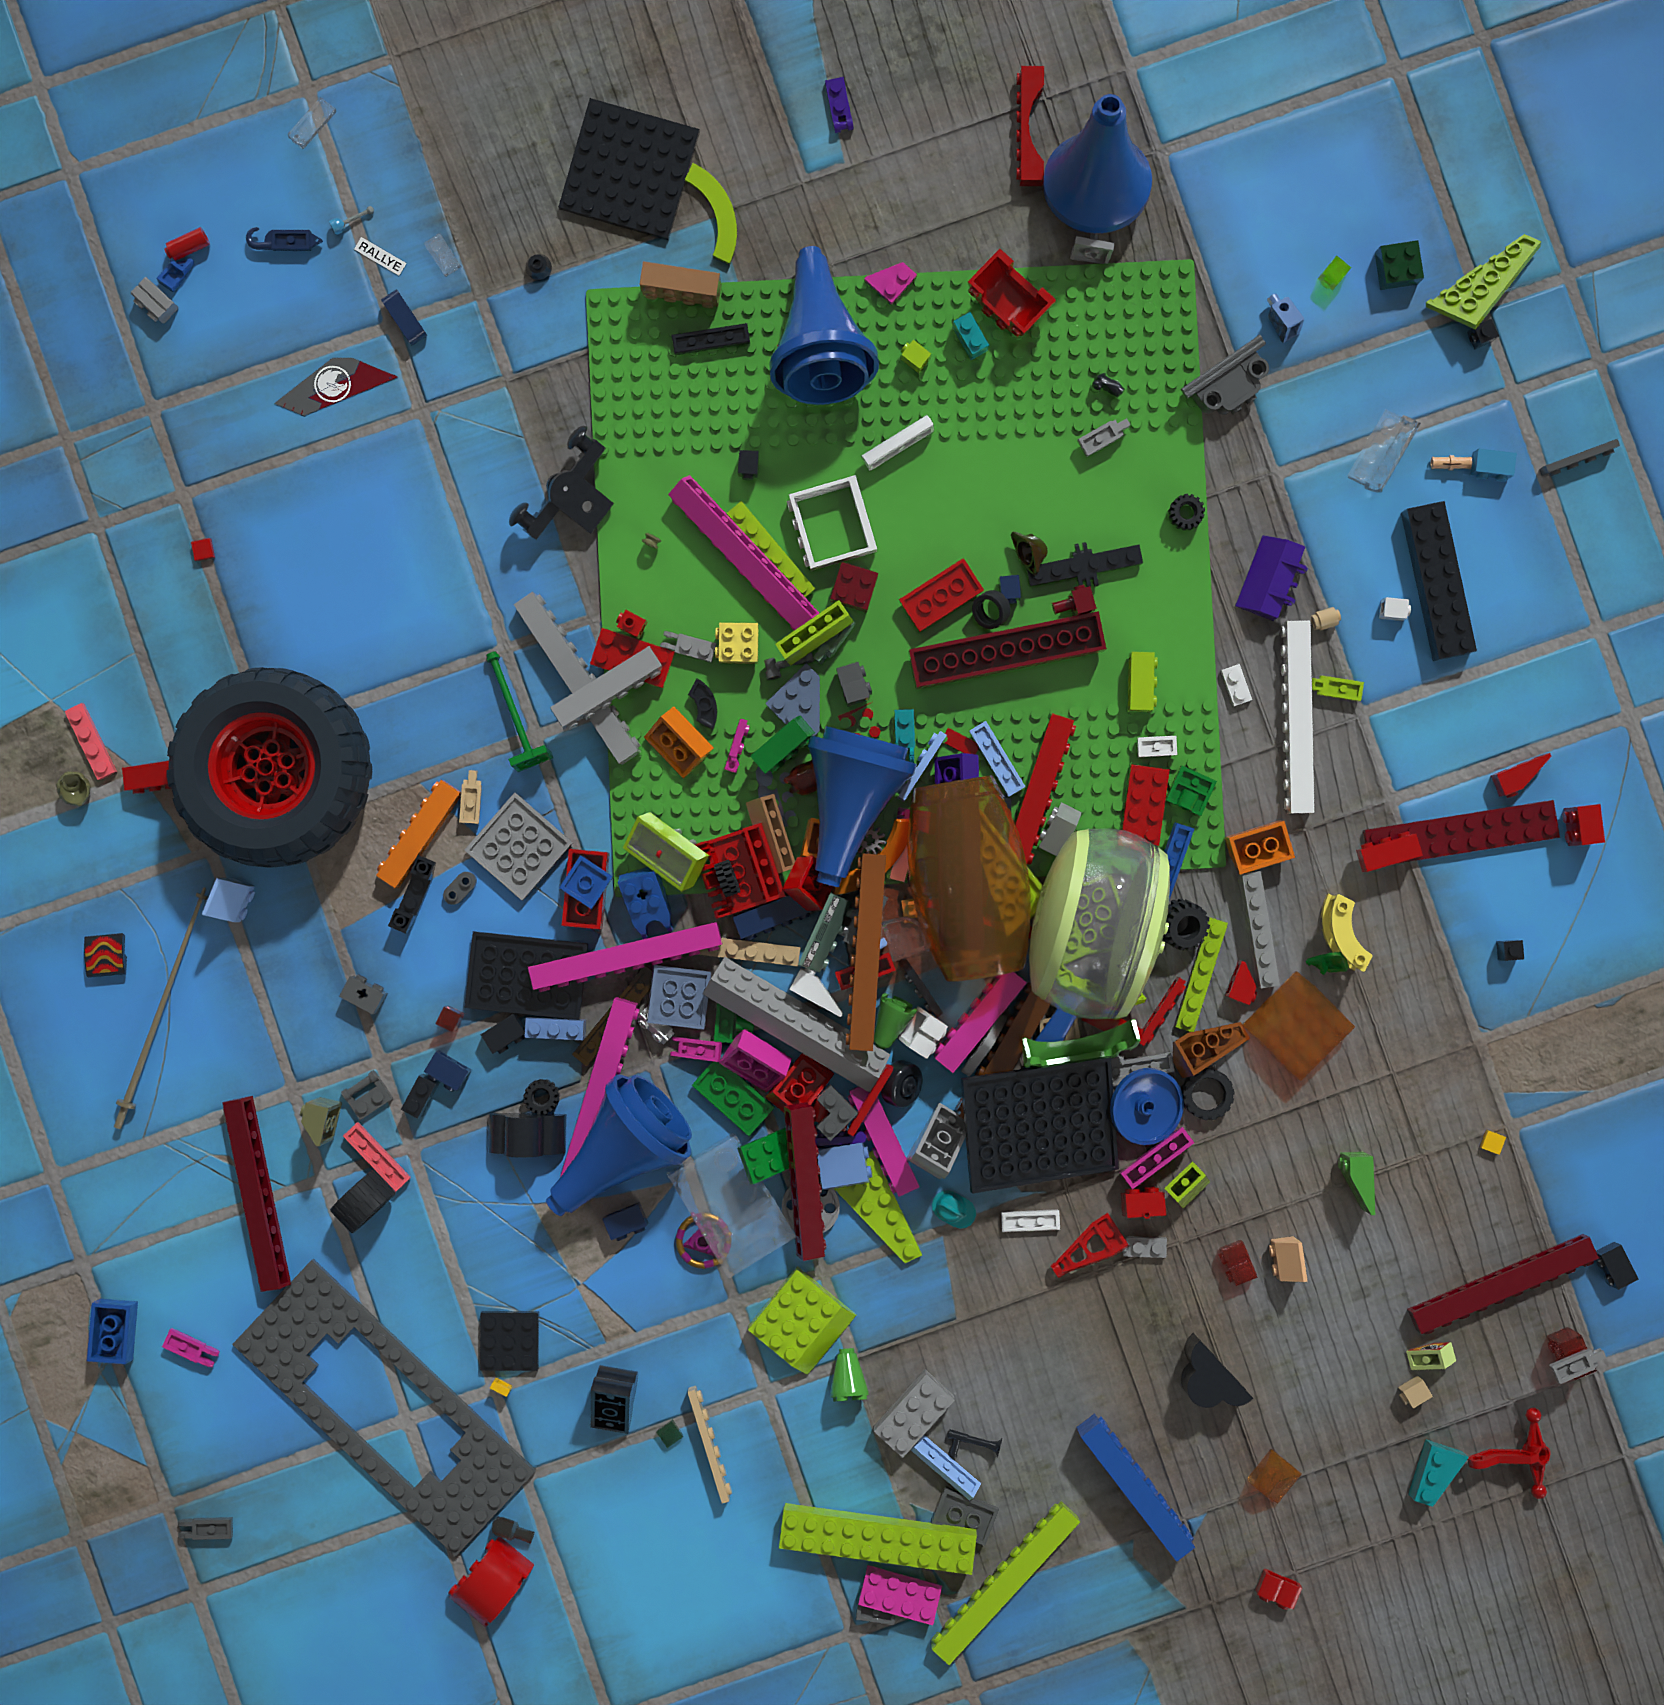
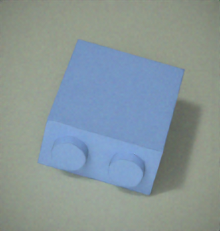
M863 1143L818 1150V1164L823 1190L870 1183L869 1178L872 1177L871 1166H867L866 1160L869 1158L868 1147H864Z

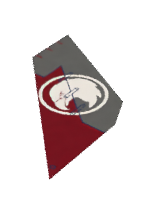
M332 358L274 404L305 416L395 379L397 376L354 358Z

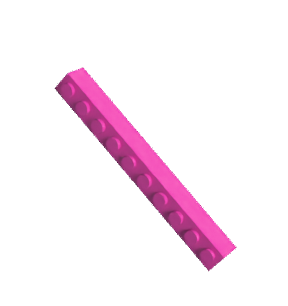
M690 475L682 478L668 494L672 498L673 503L685 512L686 517L698 526L700 532L705 534L716 548L721 550L725 558L736 566L738 572L751 582V586L764 596L765 601L777 610L779 616L784 618L794 631L819 614L815 607Z
M718 922L530 966L528 970L533 990L538 989L539 992L551 990L550 986L557 984L558 988L568 986V981L572 980L580 983L588 981L587 977L593 975L597 979L607 976L606 972L610 971L618 974L626 972L625 968L631 966L633 970L643 968L644 963L647 962L656 965L663 963L662 959L668 957L672 961L681 959V954L685 953L693 956L701 954L700 950L706 948L708 952L718 950L719 945L723 943Z
M618 997L614 998L561 1176L577 1155L596 1118L606 1084L615 1075L621 1074L623 1064H620L622 1056L626 1057L629 1048L626 1042L628 1038H632L634 1027H631L633 1019L637 1020L640 1011L637 1008L638 1003Z

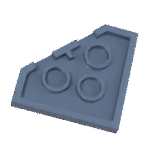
M806 663L765 704L785 724L801 715L815 732L813 736H816L820 732V677Z

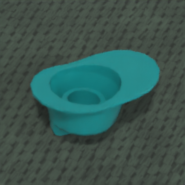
M945 1190L939 1192L933 1199L932 1210L934 1214L949 1225L961 1229L970 1226L975 1221L976 1209L973 1203L961 1195Z

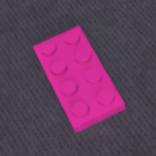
M867 1565L858 1605L933 1626L942 1586Z

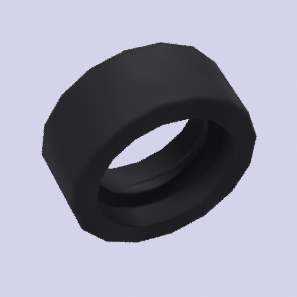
M986 591L974 600L972 614L980 626L994 629L1008 620L1010 604L1007 598L999 591ZM986 599L991 600L998 607L999 618L997 620L991 619L985 613L983 602Z

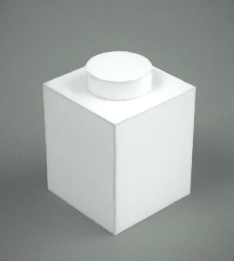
M1386 597L1381 600L1379 619L1403 621L1407 619V616H1410L1411 605H1409V599Z

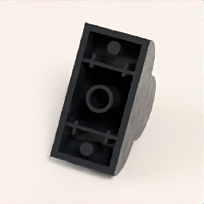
M489 1113L488 1152L504 1154V1156L539 1157L543 1155L566 1153L567 1114Z
M1192 1333L1188 1337L1184 1348L1185 1356L1189 1363L1181 1374L1182 1387L1192 1402L1203 1408L1214 1407L1222 1400L1232 1406H1243L1253 1399L1249 1392L1203 1342Z
M603 1365L599 1366L591 1387L590 1428L625 1434L629 1433L638 1382V1371Z

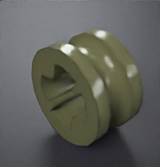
M645 533L646 538L642 542L654 549H658L657 544L661 540L652 534Z

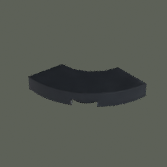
M696 678L688 694L697 705L698 715L696 721L714 730L718 715L715 697L709 687Z

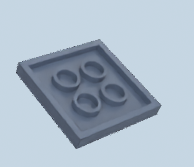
M653 965L646 1023L704 1029L708 997L703 995V992L710 981L711 972Z

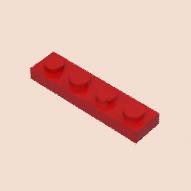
M1176 976L1143 1027L1144 1031L1140 1037L1141 1041L1139 1044L1144 1046L1152 1041L1154 1037L1152 1033L1155 1028H1160L1165 1020L1163 1016L1167 1011L1170 1012L1175 1005L1174 999L1185 990V980Z

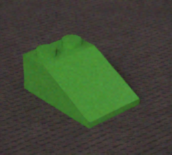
M1340 1152L1341 1158H1338V1167L1341 1169L1358 1204L1365 1212L1375 1215L1373 1156L1365 1152Z

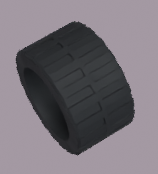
M372 1170L349 1189L331 1207L330 1211L350 1233H354L395 1195V1191L375 1170Z

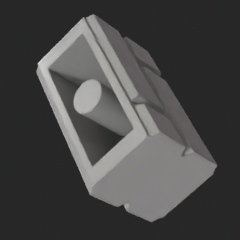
M144 277L139 285L131 291V295L135 297L133 302L141 309L145 307L149 311L147 315L155 322L159 320L162 323H166L179 308L147 277Z

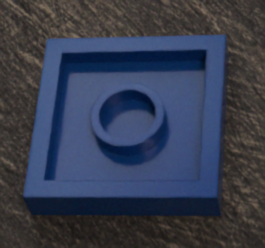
M580 855L559 888L593 909L613 876Z

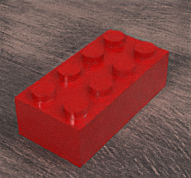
M569 849L566 876L580 855L608 873L609 852ZM606 889L593 909L565 892L562 926L603 929Z

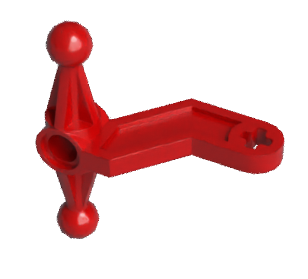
M1529 1408L1525 1416L1530 1422L1527 1442L1522 1450L1488 1449L1469 1456L1468 1466L1474 1469H1484L1499 1463L1529 1464L1534 1480L1531 1493L1536 1499H1543L1547 1494L1546 1487L1542 1483L1545 1466L1550 1459V1449L1543 1442L1538 1425L1542 1416L1541 1412L1537 1408Z

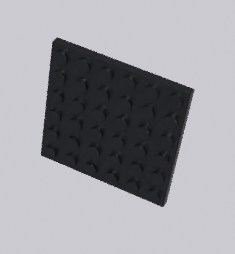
M590 98L558 206L559 210L669 241L700 129Z

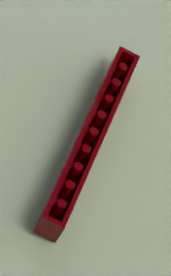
M253 1096L222 1102L260 1291L281 1289L291 1285L254 1099Z
M1581 1234L1410 1307L1407 1310L1415 1329L1421 1334H1430L1437 1327H1446L1458 1318L1465 1319L1469 1317L1472 1312L1484 1311L1488 1308L1487 1306L1493 1303H1503L1507 1297L1519 1296L1526 1289H1535L1541 1286L1540 1283L1558 1279V1276L1561 1274H1570L1575 1272L1576 1268L1580 1266L1592 1265L1594 1260L1599 1259L1591 1238Z

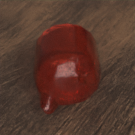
M812 760L791 769L789 776L784 779V782L791 786L789 788L790 793L804 796L817 791Z

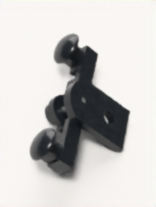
M587 426L578 427L570 435L567 448L570 450L576 447L580 450L581 453L578 456L580 459L571 470L550 476L546 484L549 500L539 513L535 512L534 515H531L527 511L529 504L521 503L512 511L509 517L510 526H514L516 523L519 524L524 532L537 540L556 513L561 510L588 533L591 534L614 503L584 479L585 475L606 449L596 439H590L585 434ZM590 501L591 509L585 512L582 508L583 503Z

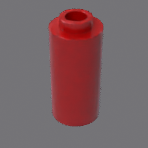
M199 227L167 242V247L164 250L169 259L173 258L177 261L209 246L210 242L204 230Z

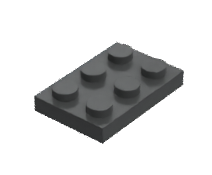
M944 1487L931 1524L976 1529V1543L985 1546L999 1508L975 1498L969 1501L960 1492Z

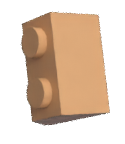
M1294 1236L1271 1239L1269 1253L1274 1259V1264H1272L1273 1276H1276L1279 1281L1308 1282L1302 1242Z

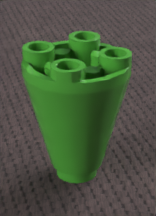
M854 1348L839 1349L830 1393L833 1402L848 1401V1397H852V1400L867 1399V1395H869L857 1354L854 1353Z

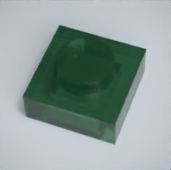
M673 1419L656 1431L667 1448L683 1437L682 1432Z

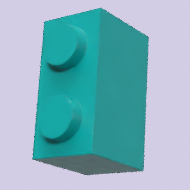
M971 312L953 321L952 328L970 360L988 351L989 344Z

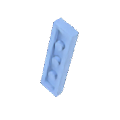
M985 721L969 731L1008 797L1025 787L1024 783L987 722Z
M923 1435L912 1447L911 1451L969 1501L973 1499L981 1483L929 1438Z

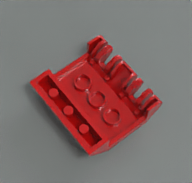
M762 823L694 844L709 855L710 864H705L702 871L709 869L710 872L701 875L706 890L716 888V890L708 892V897L721 894L723 900L711 904L712 909L722 906V909L713 911L716 919L785 897ZM729 859L739 884L740 893L725 897L714 865Z

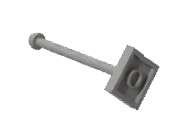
M1091 233L1090 239L1076 236L1070 259L1096 264H1108L1114 249V243L1098 240V233Z

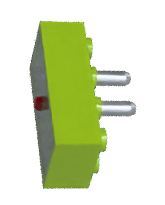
M650 812L637 817L623 846V849L681 892L695 885L709 857L707 853L694 845L697 844L696 840H687L681 835V829H672Z

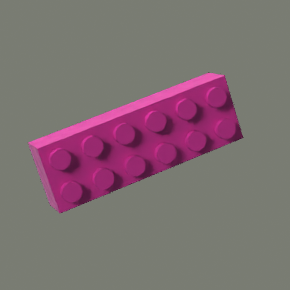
M1000 968L995 973L994 977L996 979L993 983H987L982 990L984 994L980 999L976 997L970 1004L971 1010L967 1014L964 1012L957 1020L959 1022L958 1026L955 1029L952 1027L945 1035L947 1039L944 1043L939 1042L936 1046L934 1058L952 1073L955 1072L1026 985L1027 982L1010 968Z

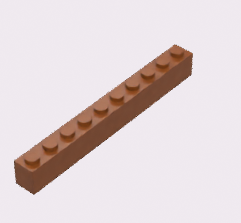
M862 854V858L858 857V869H861V877H857L856 889H860V896L855 898V908H859L858 916H854V928H857V936L853 935L852 947H856V955H852L851 967H855L854 975L850 974V986H853V994H849L848 1006H852V1014H848L847 1025H851L850 1033H846V1045H849V1050L873 1051L886 855Z

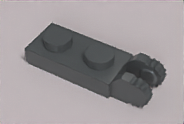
M233 1517L178 1520L179 1526H192V1531L179 1532L178 1538L206 1540L231 1539L233 1537Z

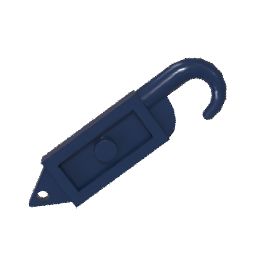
M258 227L251 228L246 234L248 246L256 250L311 251V248L323 242L321 238L312 234L310 230H271L266 234L264 242H254L252 240V234L259 230Z

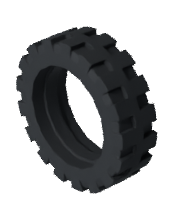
M1205 1068L1196 1075L1187 1077L1184 1085H1182L1184 1106L1191 1114L1203 1120H1215L1218 1117H1223L1231 1109L1230 1106L1234 1102L1233 1095H1235L1232 1082L1225 1074L1212 1068ZM1212 1078L1222 1086L1224 1092L1223 1099L1220 1105L1214 1109H1201L1193 1101L1192 1090L1201 1079Z

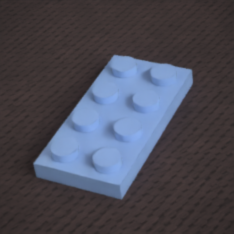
M942 731L939 734H933L928 742L930 748L928 751L924 749L917 759L920 763L916 767L914 775L897 791L899 800L905 801L947 736Z

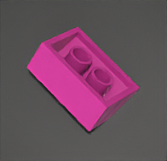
M744 1029L734 1038L719 1064L768 1092L786 1076L792 1058Z

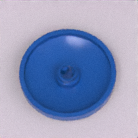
M1142 1068L1133 1071L1120 1081L1111 1098L1110 1115L1115 1129L1124 1138L1139 1145H1151L1164 1140L1176 1129L1181 1120L1184 1109L1182 1090L1172 1076L1159 1069Z

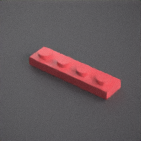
M80 703L64 711L97 780H102L116 773L117 770L85 704Z
M359 1122L343 1135L395 1192L411 1178Z

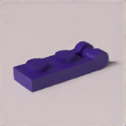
M844 77L825 80L834 132L840 133L841 130L848 129V131L854 130ZM845 118L846 121L839 122L838 119Z
M863 1130L856 1131L854 1136L847 1134V1131H840L831 1141L822 1132H818L815 1138L816 1146L856 1144L866 1141V1135Z

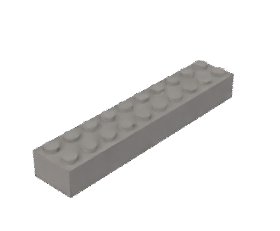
M726 957L720 963L703 992V995L868 1092L871 1091L879 1079L891 1055L874 1044L873 1051L849 1050V1045H846V1033H850L849 1029Z

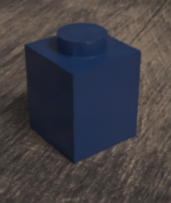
M1019 575L1000 576L998 579L999 592L1007 598L1010 605L1016 604L1021 599Z

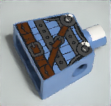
M1277 294L1271 295L1267 299L1271 306L1268 317L1282 343L1300 334L1304 317L1289 297L1280 300Z

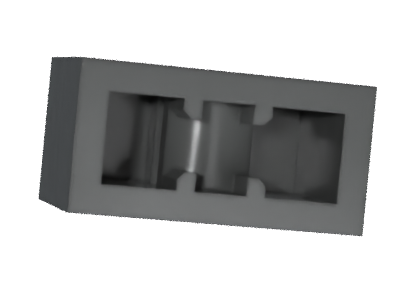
M359 974L350 976L339 997L372 1015L377 1014L388 993L383 991L384 988L376 983L371 985L366 982L368 979ZM361 990H366L368 996L362 997L363 993Z

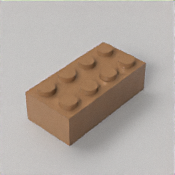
M643 261L640 288L646 298L653 300L657 299V297L664 298L667 302L683 301L686 305H695L697 303L702 304L705 308L719 306L722 286L720 273Z

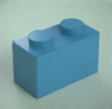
M1479 448L1473 452L1470 475L1476 476L1477 479H1488V477L1495 478L1496 481L1505 482L1514 476L1517 453Z

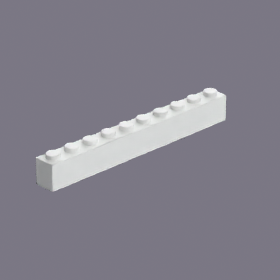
M1286 621L1280 629V635L1284 645H1281V656L1284 657V664L1281 666L1284 683H1282L1281 690L1282 695H1285V702L1282 703V713L1285 714L1282 731L1285 733L1286 740L1283 741V752H1286V760L1283 761L1286 779H1284L1283 786L1284 790H1287V798L1284 799V809L1287 810V814L1314 813L1310 621Z

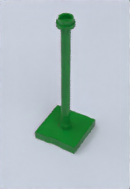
M497 651L488 653L486 661L492 665L524 749L523 754L508 759L511 767L517 772H521L553 759L552 752L545 745L535 749L531 748L498 662L500 655L497 654Z

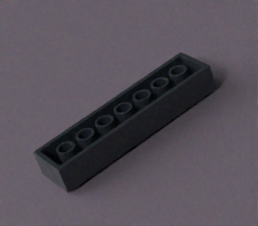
M1445 501L1408 508L1401 512L1432 660L1438 661L1476 652V643Z

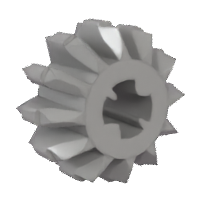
M872 825L865 837L867 838V835H872V839L875 842L868 846L867 842L863 839L862 847L858 853H862L864 849H866L865 854H869V850L872 851V854H876L874 848H877L880 852L883 850L878 846V843L882 845L886 843L879 840V838L885 836L884 833L877 835L881 829L880 827L874 832L872 831L874 825Z

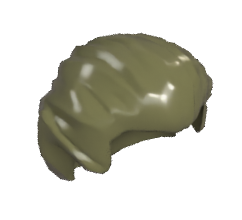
M67 771L57 781L56 790L59 798L66 804L82 806L90 794L91 785L82 773Z

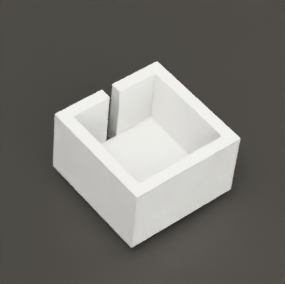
M918 1006L915 1016L898 1036V1039L927 1059L929 1055L934 1053L937 1040L939 1041L945 1036L948 1026Z

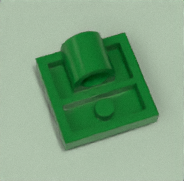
M1181 765L1165 801L1193 814L1202 816L1217 781Z
M717 1003L715 1042L732 1043L734 1038L744 1029L753 1034V1023Z

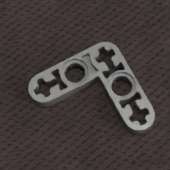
M1001 1014L990 1027L983 1041L961 1070L962 1073L969 1077L996 1042L1008 1018L1007 1016Z

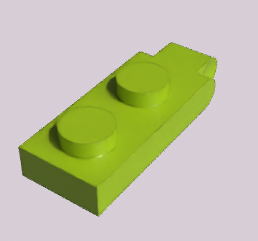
M1321 675L1319 679L1312 678V690L1317 691V695L1358 702L1362 699L1364 682Z

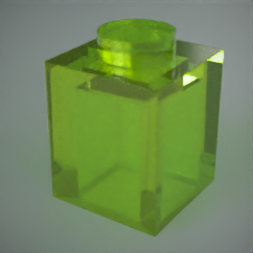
M1336 256L1318 279L1325 288H1330L1333 291L1352 267Z

